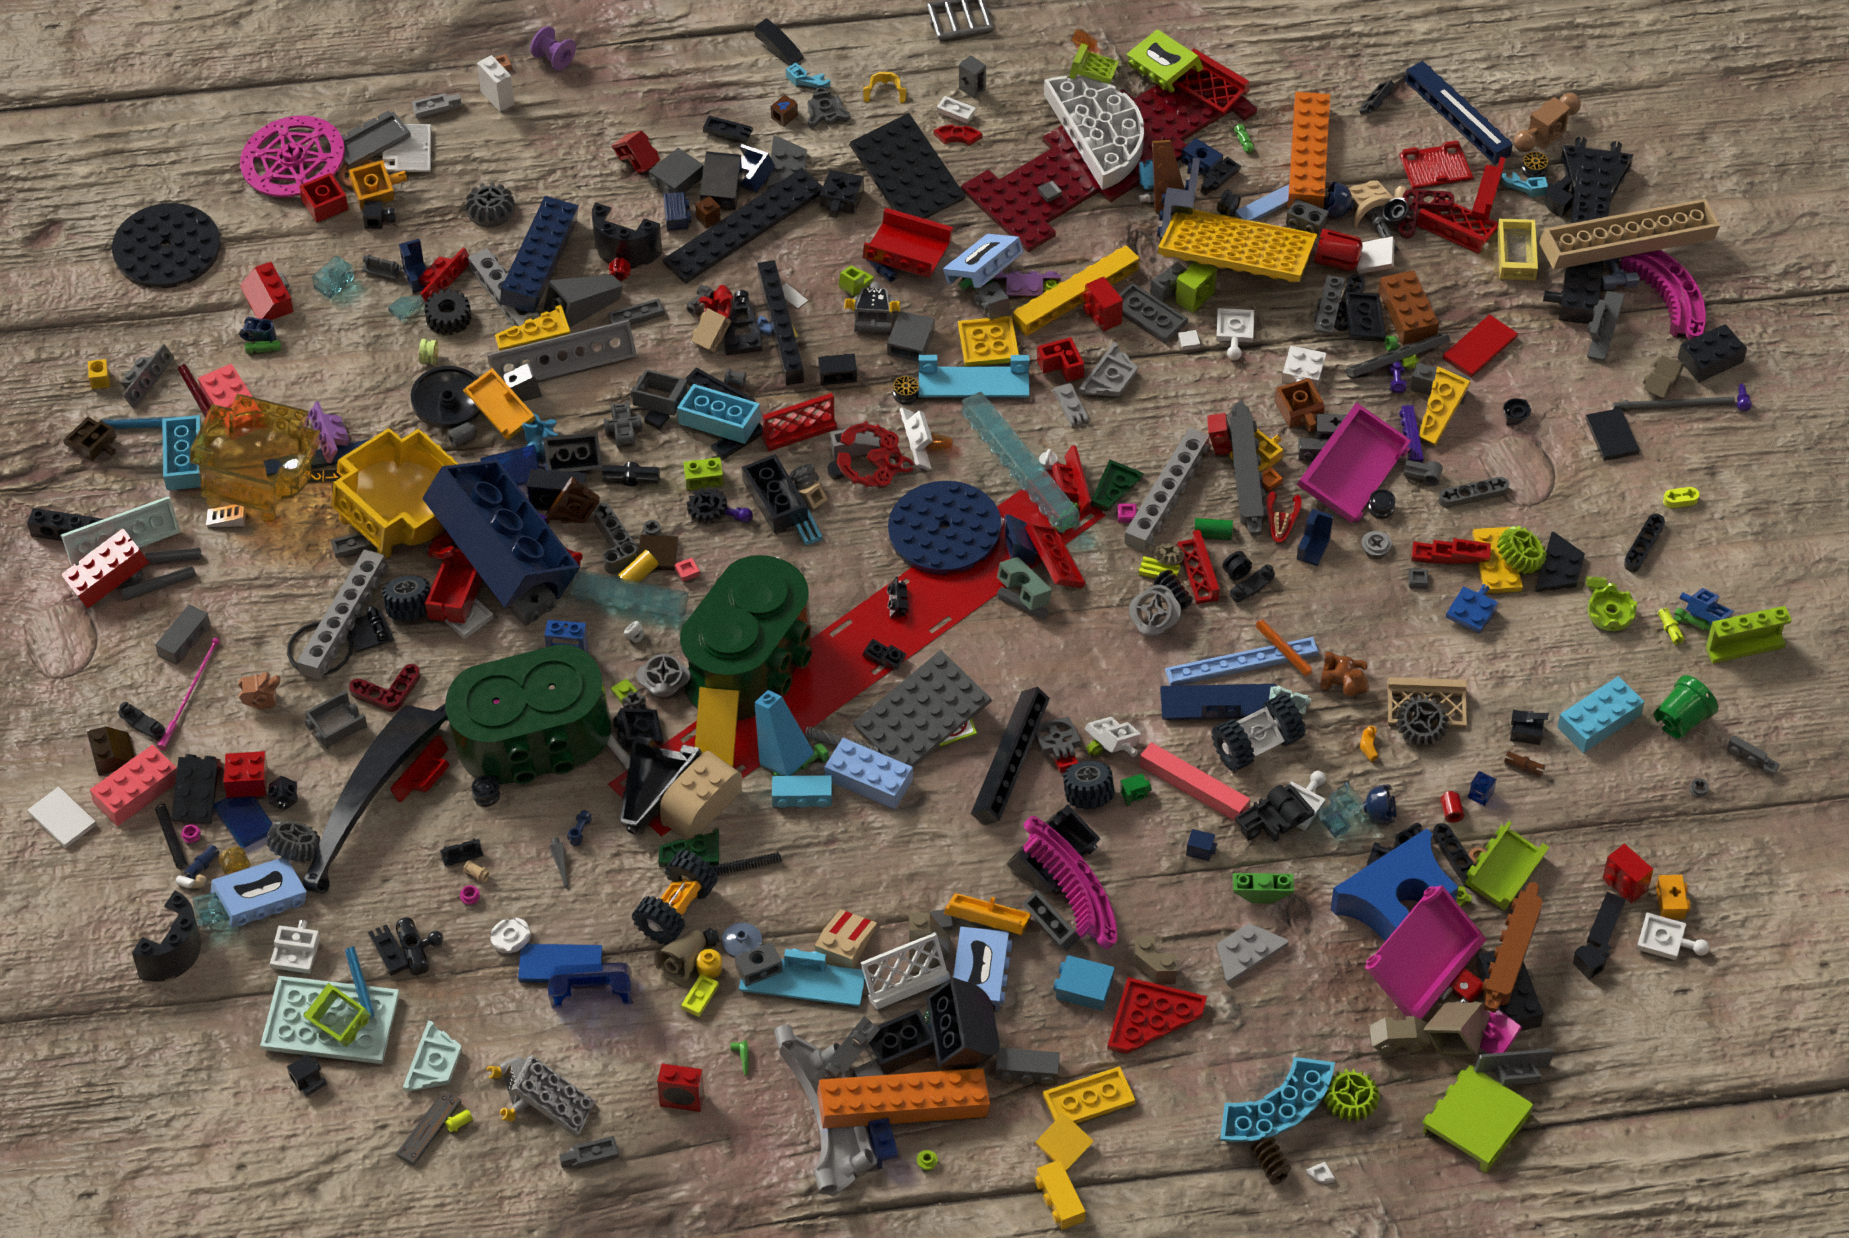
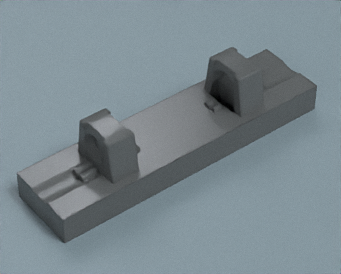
M864 1016L814 1077L812 1082L818 1086L821 1079L842 1078L879 1032L880 1028Z

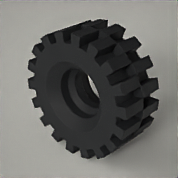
M447 289V292L439 290V294L435 292L432 294L433 298L430 296L427 298L428 302H425L424 308L426 323L431 330L434 329L435 333L438 334L441 331V335H445L446 332H449V335H453L454 331L460 333V329L465 330L466 325L470 324V303L467 296L465 297L462 292L459 294L458 290H454V292H451V289ZM445 309H453V310H454V311H452V312H450V313H443V312H442V311L445 310Z

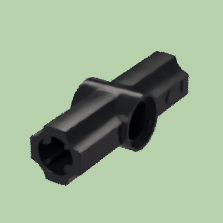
M627 462L624 466L604 465L602 480L606 482H622L629 487L637 486L638 483L659 484L660 467H642L635 462Z

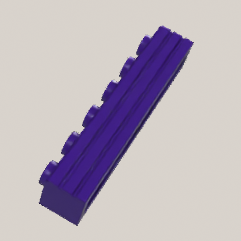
M1403 405L1401 410H1399V417L1402 418L1403 435L1411 440L1407 446L1410 448L1408 460L1423 463L1413 405Z

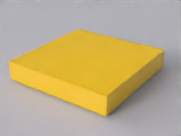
M1062 1113L1034 1144L1054 1162L1061 1160L1065 1171H1067L1091 1146L1094 1140L1068 1116Z

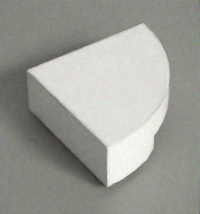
M1325 1162L1306 1169L1308 1177L1315 1182L1329 1184L1335 1181Z

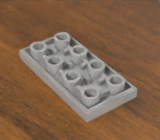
M532 1055L527 1057L511 1089L513 1093L575 1137L580 1134L595 1103V1100Z

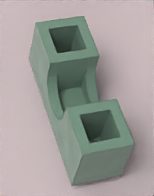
M1019 557L999 564L997 578L1007 588L1014 586L1022 587L1019 600L1027 608L1034 610L1049 604L1052 589Z

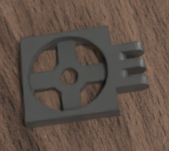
M1070 717L1039 724L1035 738L1043 755L1053 753L1056 760L1060 759V754H1062L1063 758H1068L1067 752L1070 753L1071 757L1075 756L1074 748L1081 747V740ZM1067 726L1069 730L1061 732L1057 728ZM1049 730V735L1040 737V732ZM1054 735H1060L1059 738H1053ZM1072 737L1067 742H1063L1064 739Z

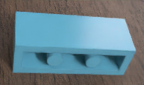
M772 776V806L779 808L832 806V776Z

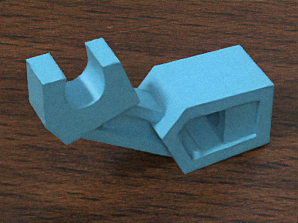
M797 63L786 68V77L795 86L804 85L813 88L824 87L825 89L831 86V80L823 81L824 74L814 75L813 77L807 76V71Z
M1515 172L1512 173L1511 178H1508L1506 173L1502 174L1503 185L1507 188L1525 192L1529 197L1546 195L1548 185L1545 177L1528 178L1525 182Z

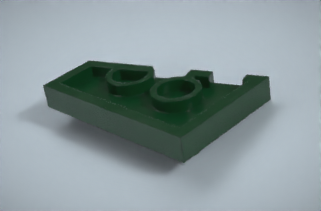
M719 828L705 835H702V833L697 834L695 838L685 841L680 839L660 845L659 867H667L675 854L680 850H687L690 854L693 852L697 857L701 856L703 861L709 862V866H717L719 864Z

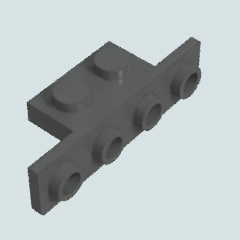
M1327 275L1322 298H1319L1317 303L1319 312H1315L1314 322H1316L1314 332L1333 334L1344 278Z
M1607 291L1605 299H1599L1598 305H1595L1593 310L1594 318L1588 326V332L1592 338L1587 354L1588 358L1603 361L1606 359L1625 298L1624 294Z
M162 344L152 357L138 358L134 363L135 365L125 374L124 379L120 382L124 388H127L122 396L131 407L138 405L174 359V356L165 344Z
M1553 1049L1481 1054L1478 1057L1474 1071L1476 1073L1494 1071L1502 1085L1536 1083L1541 1079V1075L1536 1067L1549 1066L1554 1051Z

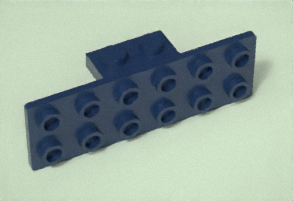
M1276 684L1160 686L1162 719L1244 718L1262 709L1263 703L1269 700L1270 688L1276 686Z

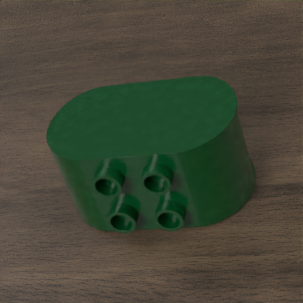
M554 645L472 666L457 675L446 695V714L463 767L475 778L488 775L496 778L499 784L512 782L527 784L535 780L536 776L551 772L559 775L569 773L575 766L585 764L595 758L604 749L611 735L612 721L600 669L587 652L571 645ZM554 685L555 689L550 690L549 687ZM494 700H499L500 702L494 704L493 701H494Z

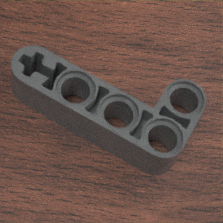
M599 503L594 509L595 523L612 547L603 554L604 568L607 573L615 574L623 571L638 557L637 546L607 503Z

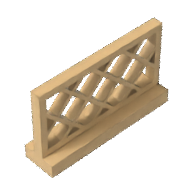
M1389 677L1387 683L1388 725H1396L1398 719H1392V713L1397 709L1399 710L1404 701L1410 702V697L1414 694H1419L1424 699L1428 695L1429 701H1432L1430 698L1433 695H1439L1443 699L1440 703L1444 704L1447 702L1453 708L1448 714H1445L1449 716V721H1447L1449 727L1466 728L1467 680ZM1392 693L1401 694L1404 699L1397 703L1392 699ZM1453 695L1462 696V701L1457 706L1450 700ZM1412 711L1411 713L1408 714V716H1407V718L1409 719V720H1407L1408 723L1411 722L1412 719H1414V718L1411 716V714L1414 713V711ZM1457 711L1462 716V721H1454L1450 716ZM1434 720L1430 725L1437 727L1438 721Z

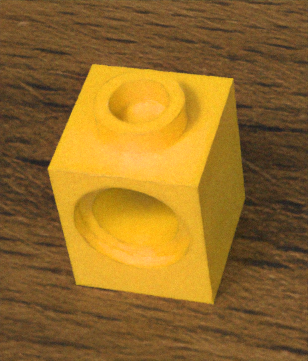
M106 359L88 361L91 389L109 388L110 378Z

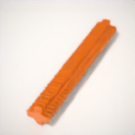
M1264 619L1256 622V628L1304 676L1312 674L1313 667L1309 666L1310 664L1306 663Z

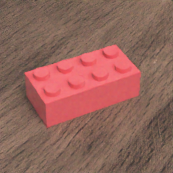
M232 363L198 377L200 390L231 441L266 427L263 412Z
M152 744L91 788L90 793L93 803L118 827L175 785L177 767Z

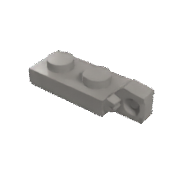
M443 93L412 101L416 118L462 106L459 94L450 96Z

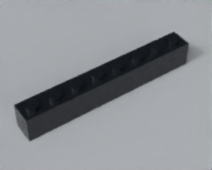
M772 260L757 263L758 279L772 327L785 384L787 386L804 383L803 365L776 262Z
M1038 686L1021 691L973 806L971 815L982 825L1000 821L1048 705L1050 697Z

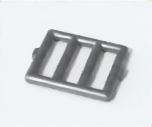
M939 0L927 3L930 15L929 22L934 27L938 40L992 32L994 30L990 18L991 11L990 8H987L985 0ZM978 1L986 26L976 27L968 5L969 2ZM951 5H962L969 26L968 29L959 30ZM945 7L952 28L951 32H942L935 8Z

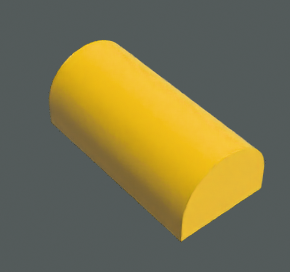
M645 550L618 575V578L632 590L659 564L654 556Z

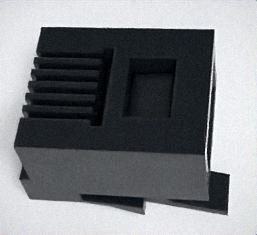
M1513 709L1510 740L1540 745L1544 720H1548L1549 713H1534V711Z

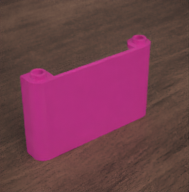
M1356 402L1300 478L1297 486L1350 523L1354 521L1358 523L1364 514L1361 511L1369 501L1371 493L1377 490L1400 456H1406L1410 450L1407 446L1411 440Z
M1443 885L1431 886L1425 890L1423 898L1375 955L1367 959L1365 969L1405 1017L1415 1016L1422 1019L1487 939Z

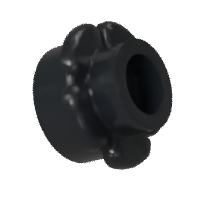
M709 927L708 930L703 931L706 938V946L713 945L715 947L717 942H719L717 930Z

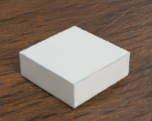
M1196 330L1178 333L1182 351L1200 348V341Z

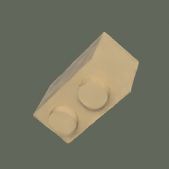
M707 308L706 312L700 317L698 327L692 333L691 341L715 353L731 320Z

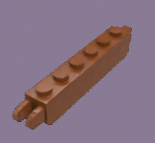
M1535 882L1528 883L1525 892L1520 891L1519 897H1514L1511 909L1514 910L1513 914H1508L1505 925L1508 928L1507 930H1502L1499 940L1502 942L1501 947H1496L1494 953L1496 961L1495 963L1491 962L1488 974H1491L1490 978H1485L1482 990L1485 991L1484 1010L1496 1013L1499 1006L1508 1004L1543 904L1542 899L1537 896L1539 886Z

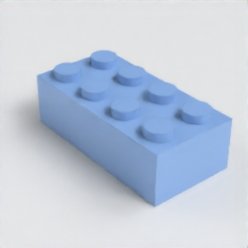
M842 738L824 766L825 776H832L833 784L893 809H896L913 781L912 766L845 738Z

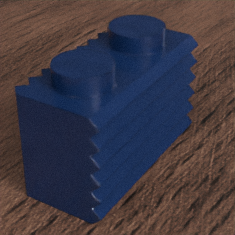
M684 192L663 194L667 231L688 229V223L691 222V214L686 210L690 209L689 198L685 199Z

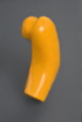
M1368 726L1364 729L1360 741V749L1370 762L1378 758L1373 745L1377 729L1374 726Z

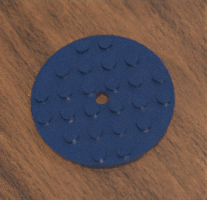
M935 481L910 490L898 500L889 516L888 533L892 548L903 558L904 562L924 572L948 574V571L959 570V572L971 569L974 567V564L981 560H986L991 555L1000 540L1001 517L993 500L980 489L957 481ZM946 523L949 526L946 529L940 528L942 525H946Z

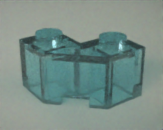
M1348 782L1330 795L1328 798L1330 800L1327 808L1323 807L1319 812L1321 822L1335 838L1349 830L1351 827L1349 818L1360 813L1362 808L1365 807L1360 795Z

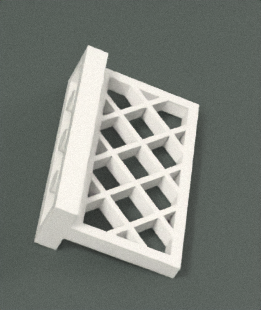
M936 933L861 962L870 994L868 997L870 1003L877 1010L951 979L950 973L945 966ZM933 940L934 946L931 952L923 950L925 944ZM913 948L917 951L912 960H910L905 955L908 950ZM921 952L928 955L924 965L916 962ZM892 956L898 957L894 967L886 965L888 959ZM932 958L938 959L940 966L933 969L928 967ZM902 960L910 963L905 973L898 970ZM873 964L880 965L875 975L869 973L868 966ZM914 965L921 968L918 975H909ZM884 967L891 970L887 980L879 977ZM895 973L903 975L901 981L896 984L892 983L891 981ZM877 980L883 982L882 989L874 992L873 987Z

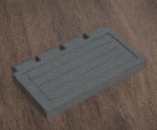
M388 110L377 116L379 120L373 118L363 123V128L358 126L348 131L347 137L345 134L341 135L345 146L343 160L350 169L412 137L410 131L395 112L390 113Z

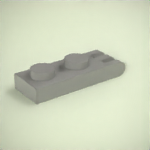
M1068 383L1055 387L1053 393L1070 426H1075L1074 420H1076L1078 425H1081V418L1084 423H1088L1089 418L1072 384Z

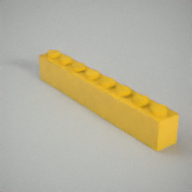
M1127 245L1116 249L1107 257L1101 258L1100 261L1089 265L1085 270L1074 274L1071 278L1059 283L1051 290L1045 291L1042 295L1030 300L1024 306L1018 307L1013 311V324L1027 337L1084 303L1085 284L1104 276L1113 286L1139 270L1140 258Z

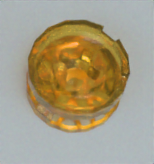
M242 847L228 848L218 858L225 875L248 869L250 866V861Z

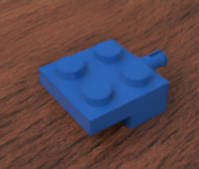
M1486 584L1482 585L1479 592L1463 586L1447 611L1446 618L1481 633L1486 623H1489L1496 612L1498 602L1486 596L1490 589Z
M1704 588L1692 596L1682 592L1679 599L1688 603L1686 610L1692 616L1708 620L1707 622L1712 625L1713 621L1731 618L1734 613L1733 610L1717 603L1719 595Z

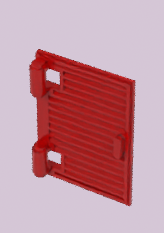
M1457 140L1444 142L1442 146L1420 150L1416 147L1407 148L1399 154L1412 189L1473 179L1462 148ZM1454 148L1456 153L1449 154L1447 150ZM1414 155L1416 160L1408 161L1407 156Z

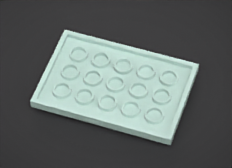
M278 976L260 1044L261 1050L383 1064L399 998L398 989L366 987L375 1016L369 1018L366 1026L362 1027L357 1033L356 1039L347 1047H344L310 1023L303 1015L328 983L360 1004L355 984ZM337 998L319 1022L341 1036L359 1012Z

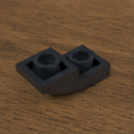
M873 638L862 654L863 657L877 664L896 670L907 655L890 644L887 647Z

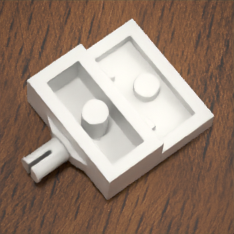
M1290 346L1282 374V382L1291 384L1310 378L1318 390L1326 353Z
M1112 717L1087 723L1085 730L1093 739L1100 742L1107 751L1113 753L1123 750L1130 754L1131 757L1137 755L1138 751L1133 747L1137 744L1141 733L1128 722L1119 724Z
M305 920L299 921L298 928L279 925L274 940L275 948L270 961V967L310 974L320 942L319 932L306 929L308 922Z

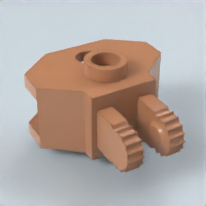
M263 672L261 675L256 674L255 676L242 677L238 681V685L242 690L239 693L240 700L243 704L258 709L273 708L277 704L276 688L280 684V676L275 675L270 678V673Z

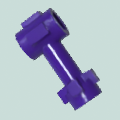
M1393 362L1390 367V373L1394 374V381L1390 382V391L1395 393L1406 392V381L1401 380V373H1404V367H1402L1401 362Z

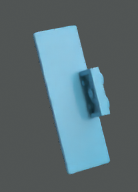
M785 949L784 959H781L783 972L746 987L741 979L739 990L743 992L859 1007L865 976L861 969L826 965V954L816 951L805 952L799 949Z

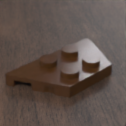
M571 477L545 514L547 524L550 523V520H561V523H585L599 504L600 496L576 478Z

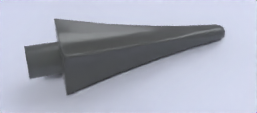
M559 838L551 839L550 852L560 872L563 885L567 888L568 880L565 869L563 842L560 843Z

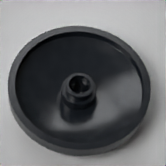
M441 366L428 370L415 381L411 389V405L414 413L426 424L437 428L450 429L467 422H472L481 411L463 390L477 380L478 377L469 370L456 366Z

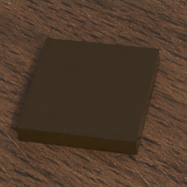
M640 535L638 556L647 550L659 564L655 570H675L678 536Z

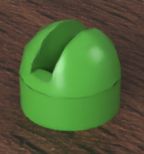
M1387 336L1385 338L1387 351L1396 350L1400 346V344H1397L1399 339L1396 336Z

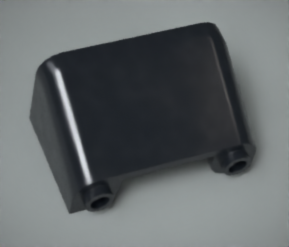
M1068 804L1045 822L1059 833L1081 857L1086 853L1090 855L1098 848L1096 844L1101 838ZM1023 846L1006 863L1011 870L1046 894L1049 892L1053 894L1061 887L1058 886L1059 881L1053 879L1054 875L1048 873V868H1043V864L1038 863L1036 857L1032 858L1029 852L1025 853Z

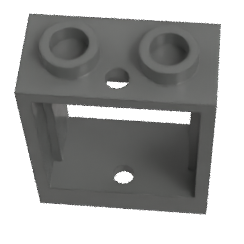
M646 369L643 375L639 376L637 385L632 387L631 397H633V405L674 416L677 412V407L687 394V379ZM650 387L669 392L671 395L669 398L646 393V390Z

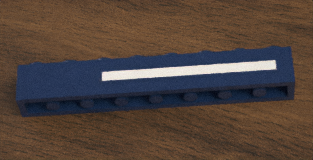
M1421 61L1406 69L1405 82L1494 165L1499 163L1500 157L1508 158L1511 156L1513 143L1510 139L1506 138L1498 128H1495L1475 107H1472L1464 97L1459 95L1429 65Z

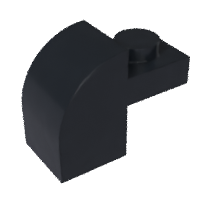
M1566 175L1561 181L1558 180L1555 185L1552 183L1548 184L1545 197L1547 209L1561 218L1572 208L1574 195L1568 193L1571 178Z

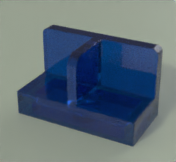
M889 1118L868 1122V1135L877 1159V1169H882V1161L898 1158Z

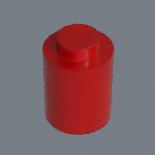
M1453 791L1445 792L1440 798L1445 820L1449 823L1461 821L1465 815L1460 795Z

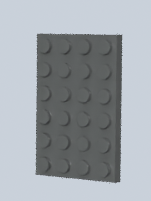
M940 650L854 721L853 725L873 746L876 745V748L879 746L878 750L881 754L915 767L940 746L943 741L989 705L992 700L959 666Z

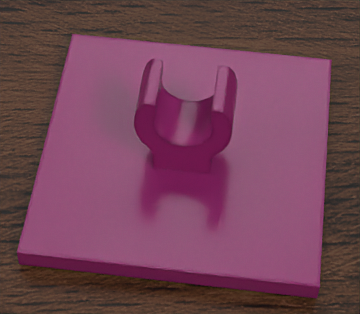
M1498 1009L1496 1013H1489L1490 1017L1485 1031L1483 1030L1484 1035L1480 1047L1489 1054L1506 1052L1522 1029V1026Z

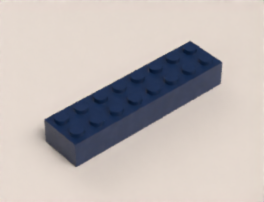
M544 196L501 287L500 304L535 313L577 222L579 205Z

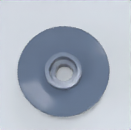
M749 923L733 924L722 935L723 949L733 957L743 952L754 950L762 944L760 931Z

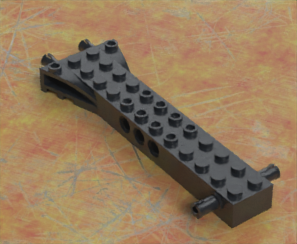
M1581 136L1575 139V146L1563 145L1560 160L1564 164L1565 175L1571 178L1570 192L1574 195L1570 224L1609 217L1610 202L1618 191L1619 185L1624 181L1625 175L1630 171L1634 155L1621 153L1622 144L1618 142L1617 147L1616 141L1612 142L1610 151L1586 148L1587 139L1583 137L1582 142H1580ZM1603 261L1566 267L1561 293L1544 290L1543 302L1559 303V320L1589 324L1593 321L1595 305H1598L1599 299L1604 300V298L1599 296Z

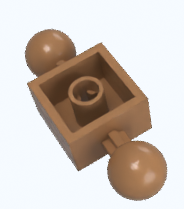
M1566 93L1560 100L1553 97L1546 101L1540 109L1535 110L1531 114L1528 130H1521L1515 135L1514 146L1520 152H1529L1535 145L1543 150L1546 149L1566 132L1569 115H1574L1580 110V98L1574 93Z

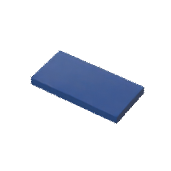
M526 944L520 951L518 982L600 983L602 945Z

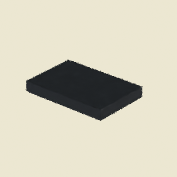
M1345 291L1343 298L1350 340L1385 342L1386 331L1380 295L1378 293Z
M1621 408L1586 414L1585 420L1603 461L1639 454V447Z

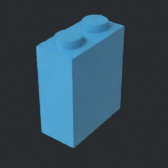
M1067 955L1065 962L1060 964V978H1056L1053 990L1056 991V999L1103 1011L1114 979L1115 967Z

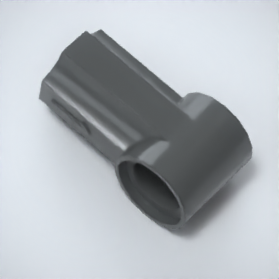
M1407 460L1403 476L1421 479L1429 486H1436L1439 484L1443 466L1436 461H1430L1425 464Z

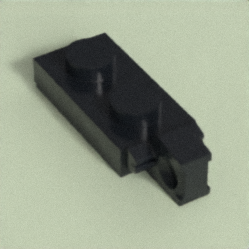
M1229 157L1224 158L1205 175L1200 192L1207 195L1212 189H1219L1240 171L1241 165Z

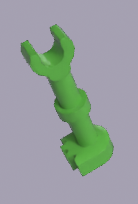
M1682 608L1676 609L1674 620L1678 623L1688 622L1699 626L1701 630L1711 629V625L1707 622L1708 620L1693 617Z
M821 743L815 745L814 754L794 773L800 769L804 770L808 767L809 763L818 757L822 762L827 761L830 758L828 750ZM774 772V776H782Z

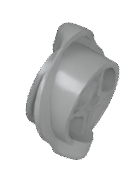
M1154 585L1131 601L1129 615L1142 634L1157 636L1176 624L1181 616V607L1169 588L1163 585ZM1154 596L1150 604L1143 605L1148 598ZM1161 596L1167 601L1168 610L1162 607ZM1156 608H1157V609H1158V612H1154V613H1153V612H1152V609H1156ZM1142 611L1148 614L1149 625L1143 620ZM1167 616L1162 623L1156 625L1160 617Z
M659 654L650 658L645 665L638 669L637 680L653 695L668 697L677 693L681 687L689 682L690 671L675 657L668 654ZM663 671H665L664 680H662Z

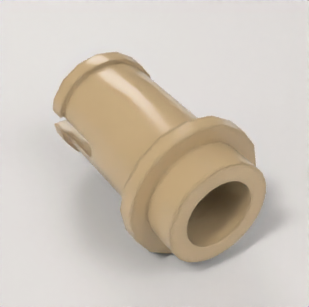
M468 861L464 866L463 872L475 877L478 882H486L490 876V872L486 867L482 868L472 861Z

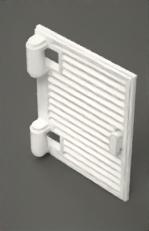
M404 124L412 137L383 152V162L387 173L402 171L430 172L431 124ZM390 161H395V165H390Z

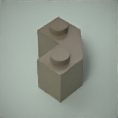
M1661 355L1655 361V371L1650 372V375H1646L1643 381L1645 385L1643 389L1662 398H1667L1672 384L1675 385L1685 363L1667 355Z
M1135 936L1134 967L1139 971L1145 972L1155 984H1176V953L1156 954L1155 936Z
M1406 1016V1020L1395 1021L1393 1017H1385L1369 1025L1372 1047L1385 1054L1392 1052L1399 1046H1403L1413 1052L1420 1051L1422 1048L1430 1045V1039L1424 1031L1427 1023L1415 1016Z

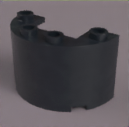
M595 202L592 208L594 244L601 259L609 264L617 257L624 258L630 263V268H637V265L650 264L661 255L660 223L644 218L637 230H633L606 221L612 208Z
M174 890L164 907L179 915L171 925L170 931L161 944L142 937L132 951L140 979L160 982L172 976L176 978L189 970L200 954L201 937L193 907L189 900L176 890Z

